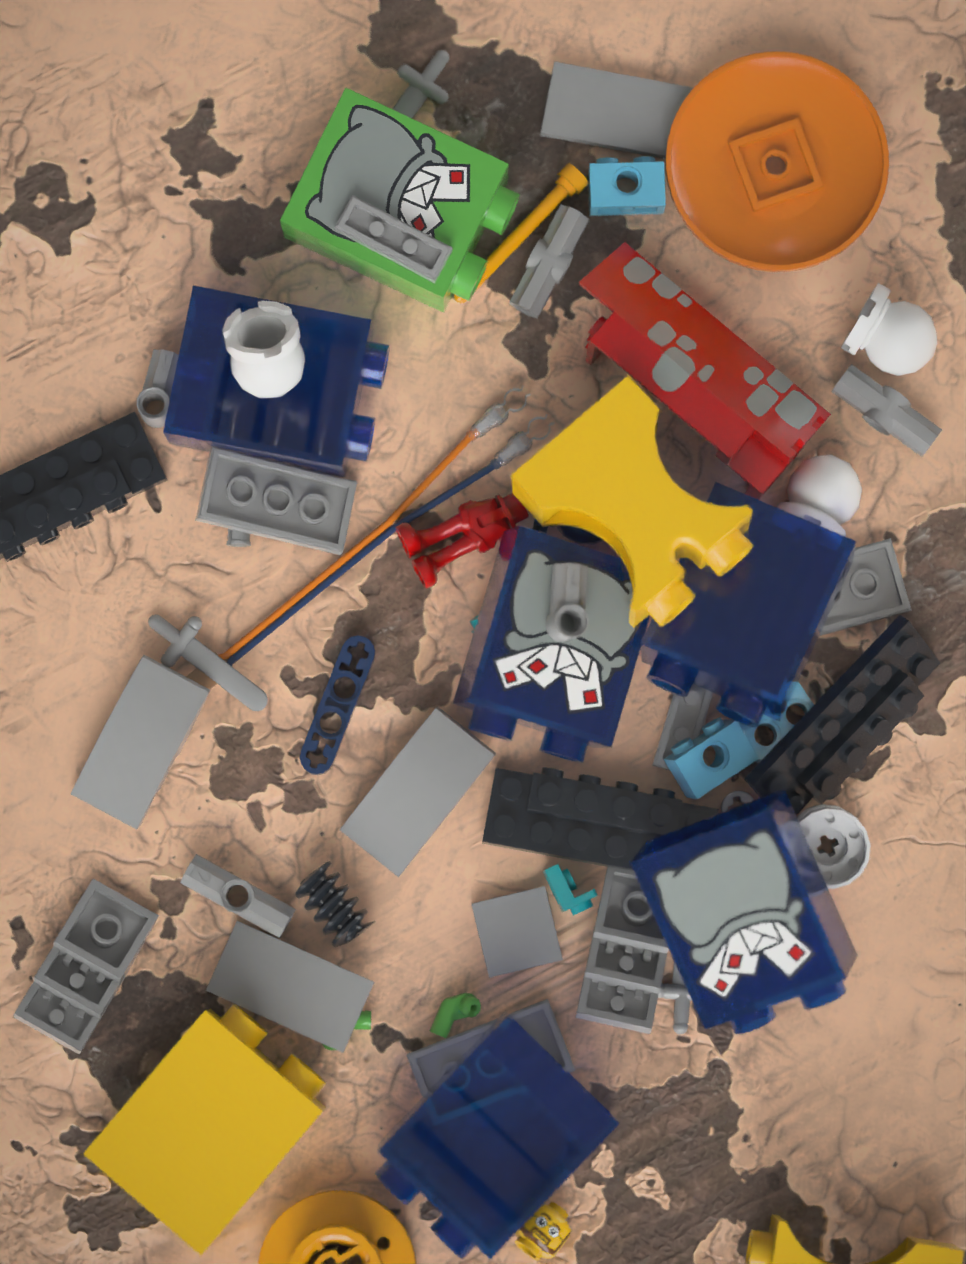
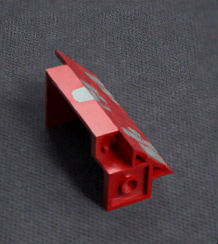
M626 242L620 245L579 281L581 287L612 312L608 319L601 316L588 331L589 337L586 340L588 343L585 346L587 349L585 362L591 366L604 353L718 449L715 456L750 485L744 495L754 504L761 499L831 415Z

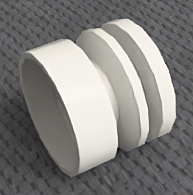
M820 804L807 808L794 819L787 831L786 849L790 862L804 880L817 887L835 889L849 885L863 873L869 862L871 845L866 829L855 816L839 806ZM824 835L829 839L835 838L836 840L831 845L833 851L829 854L823 849L817 851V847L821 845L820 837Z

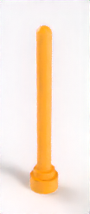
M567 163L558 173L559 178L555 181L557 186L486 259L488 264L478 288L567 196L572 197L575 193L580 194L589 184L587 178L575 166ZM454 294V299L458 303L467 301Z

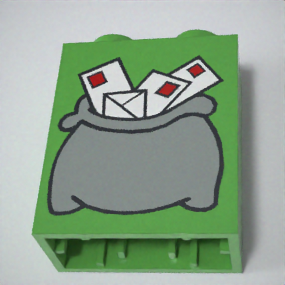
M345 88L280 219L284 238L444 313L453 294L467 301H470L488 264V260L473 254L485 228L500 235L504 233L516 209L520 194L506 188L508 183V163ZM352 195L453 248L435 283L335 231L334 227Z

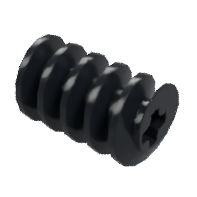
M328 861L300 883L301 885L295 896L297 898L310 896L304 908L307 911L319 908L313 920L316 923L328 920L323 933L328 935L337 932L332 945L338 947L358 937L373 925L375 921L363 924L362 920L368 911L363 909L354 912L353 908L359 899L356 896L345 900L344 895L350 887L348 884L335 887L340 874L337 872L326 875L325 872L331 865V862Z

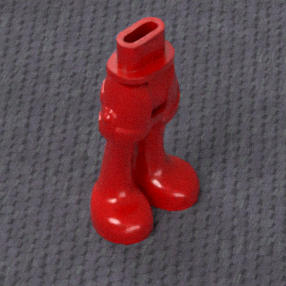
M513 493L505 497H501L498 494L495 495V498L481 501L469 500L457 507L458 514L425 530H416L409 523H402L395 527L399 540L409 559L446 538L461 532L464 535L452 544L432 554L422 555L411 561L413 569L425 589L437 583V574L444 566L474 550L481 554L495 548L497 541L503 538L510 530H516L515 524L529 518L526 508Z

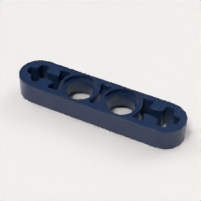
M364 636L350 637L343 644L301 749V765L310 774H325L333 766L370 673L376 653L372 642ZM359 643L365 645L364 650L369 654L367 659L361 658L356 666V670L363 671L361 678L351 671L340 670L342 663L350 667L353 656L348 650L350 647L356 648ZM343 677L353 680L356 686L354 694L346 699L340 698L334 693V684ZM329 712L338 714L342 720L341 728L332 734L324 732L320 727L322 716ZM317 733L326 740H336L333 748L328 744L325 745L323 756L328 758L326 764L319 763L317 768L310 767L311 760L307 758V754L309 751L316 752L320 741L312 740L314 734Z

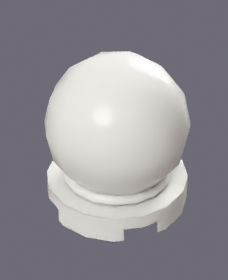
M878 283L858 315L859 319L852 331L848 333L841 349L855 355L859 348L861 350L865 348L870 362L883 372L896 376L915 373L933 357L937 346V332L932 317L919 305L906 301L891 303V300L887 299L891 290Z
M259 301L257 302L258 308L249 309L241 313L239 308L226 319L223 327L227 351L231 354L230 365L232 374L242 390L258 398L281 397L294 388L302 378L305 356L299 342L301 336L299 325L290 307L279 302Z
M833 455L815 456L803 461L790 476L787 488L789 502L777 504L772 522L777 528L791 537L797 531L812 538L810 546L823 550L837 551L846 537V531L840 524L850 520L859 508L862 487L858 475L850 463Z

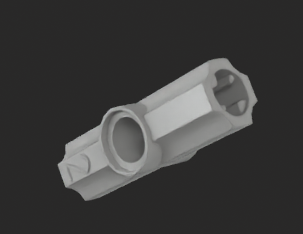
M560 206L543 240H538L526 263L525 268L527 270L509 304L527 316L538 319L556 284L559 285L573 258L571 254L583 234L589 218L572 207Z
M852 364L831 391L862 413L863 419L874 429L887 436L891 434L921 457H923L942 431L941 428L914 410L909 400L901 393L889 386L882 387Z
M197 854L190 862L180 882L278 938H281L296 911L295 908ZM237 885L244 886L248 891V900L241 907H234L228 900L229 891Z

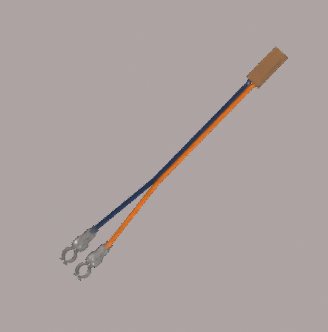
M523 386L521 389L512 388L508 390L504 396V403H496L490 406L485 411L483 417L472 425L462 441L381 525L228 650L217 656L223 660L228 659L227 663L232 666L396 532V526L412 522L491 471L498 470L500 467L509 464L516 457L523 456L531 449L533 439L543 440L549 435L550 425H554V422L549 424V432L546 436L541 438L532 437L530 440L526 435L529 433L530 423L536 419L545 420L547 414L545 418H533L528 424V432L524 433L521 431L513 435L507 445L496 453L489 465L394 523L471 441L473 442L477 438L483 437L493 428H498L504 424L509 417V411L518 412L525 407L526 397L531 396V394L525 396V404L521 408H510L506 411L502 406L506 403L505 398L507 394L511 391L521 392ZM198 668L186 676L210 690L217 685L215 681Z

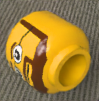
M552 1201L548 1205L540 1202L531 1204L515 1225L516 1245L525 1254L537 1261L541 1257L545 1259L553 1258L571 1235V1228L566 1221L569 1216L568 1213Z

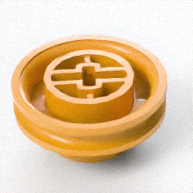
M331 1190L310 1195L288 1208L275 1221L267 1233L258 1264H309L312 1255L329 1244H344L350 1248L344 1252L340 1246L329 1248L316 1259L314 1264H328L325 1259L333 1257L336 1264H339L356 1253L361 1257V1264H416V1256L406 1228L388 1207L378 1200L358 1192ZM380 1237L389 1239L390 1246L388 1249H379L377 1240Z

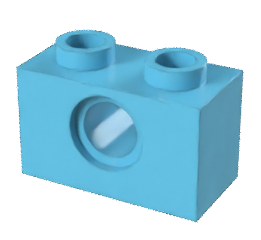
M644 156L634 158L633 162L618 163L617 158L606 157L597 159L596 163H590L588 171L590 216L664 214L666 206L664 161L655 162L654 157ZM622 178H630L636 183L637 188L632 192H623L617 187L616 183Z
M716 718L702 727L704 733L693 740L690 737L685 738L671 747L673 753L664 758V761L686 798L699 799L759 759L737 720ZM708 746H712L715 750V760L711 765L707 766L703 760V753Z

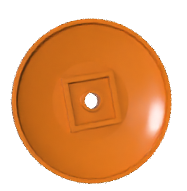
M783 51L761 52L739 57L725 63L704 77L691 90L676 113L670 129L665 157L667 182L673 203L693 235L722 258L742 267L767 272H789L813 267L830 260L852 245L863 234L879 209L889 173V150L883 124L873 104L861 88L847 75L824 61L811 56ZM771 157L781 158L786 165V170L782 174L773 175L765 167L766 160Z

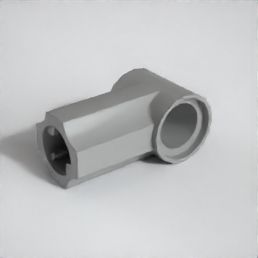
M164 349L153 350L143 390L137 398L136 406L140 416L152 428L164 427L173 418V404L186 360L184 356L178 355L175 352ZM155 400L164 402L165 406L160 413L152 415L146 412V407L150 402Z
M555 563L552 566L550 614L546 619L545 625L547 633L555 641L568 642L581 636L587 630L589 620L585 606L588 566L575 563ZM562 613L568 614L574 621V628L571 633L566 632L560 625Z

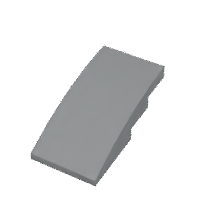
M143 655L91 751L71 795L138 829L156 793L161 789L175 758L180 754L211 690Z
M437 706L340 828V831L399 877L493 759L496 752Z
M607 867L575 1018L647 1034L651 1033L673 931L661 909L657 889L653 882L654 875Z
M92 879L55 939L53 948L16 1009L14 1018L80 1055L131 968L159 915Z
M237 921L206 991L344 1053L374 985V981Z

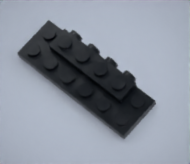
M135 412L0 475V559L4 558L6 562L17 559L26 553V547L36 542H39L40 546L51 543L60 537V531L70 526H73L74 529L82 528L94 521L93 515L107 510L108 513L116 512L128 505L127 499L167 481Z
M899 615L744 778L774 815L785 825H788L812 798L822 805L826 800L837 797L841 791V784L850 774L861 771L867 763V756L877 746L884 745L890 741L893 734L892 730L902 719L912 717L917 712L918 703L924 697L918 686L941 662L911 622L902 615Z
M500 768L495 770L482 844L654 875L658 870L665 868L679 869L698 854L712 848L719 809L683 803V800L675 799L676 792L654 788L652 794L637 792L638 785L623 781H617L615 787L600 785L601 778L580 774L577 781L563 778L564 771L554 768H542L541 774L533 772V775Z

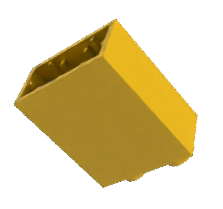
M234 1003L222 1017L217 1015L212 1009L205 1010L83 1153L199 1255H202L326 1109L324 1105L315 1099V1096L326 1084L324 1079L292 1053L280 1068L256 1048L268 1032Z

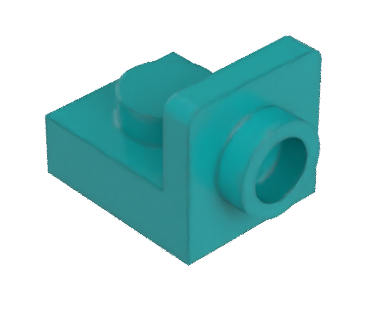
M556 864L543 871L562 912L570 909L574 916L593 907L591 899L598 896L596 890H590L574 898L571 891L577 889L568 868L561 871L559 865Z

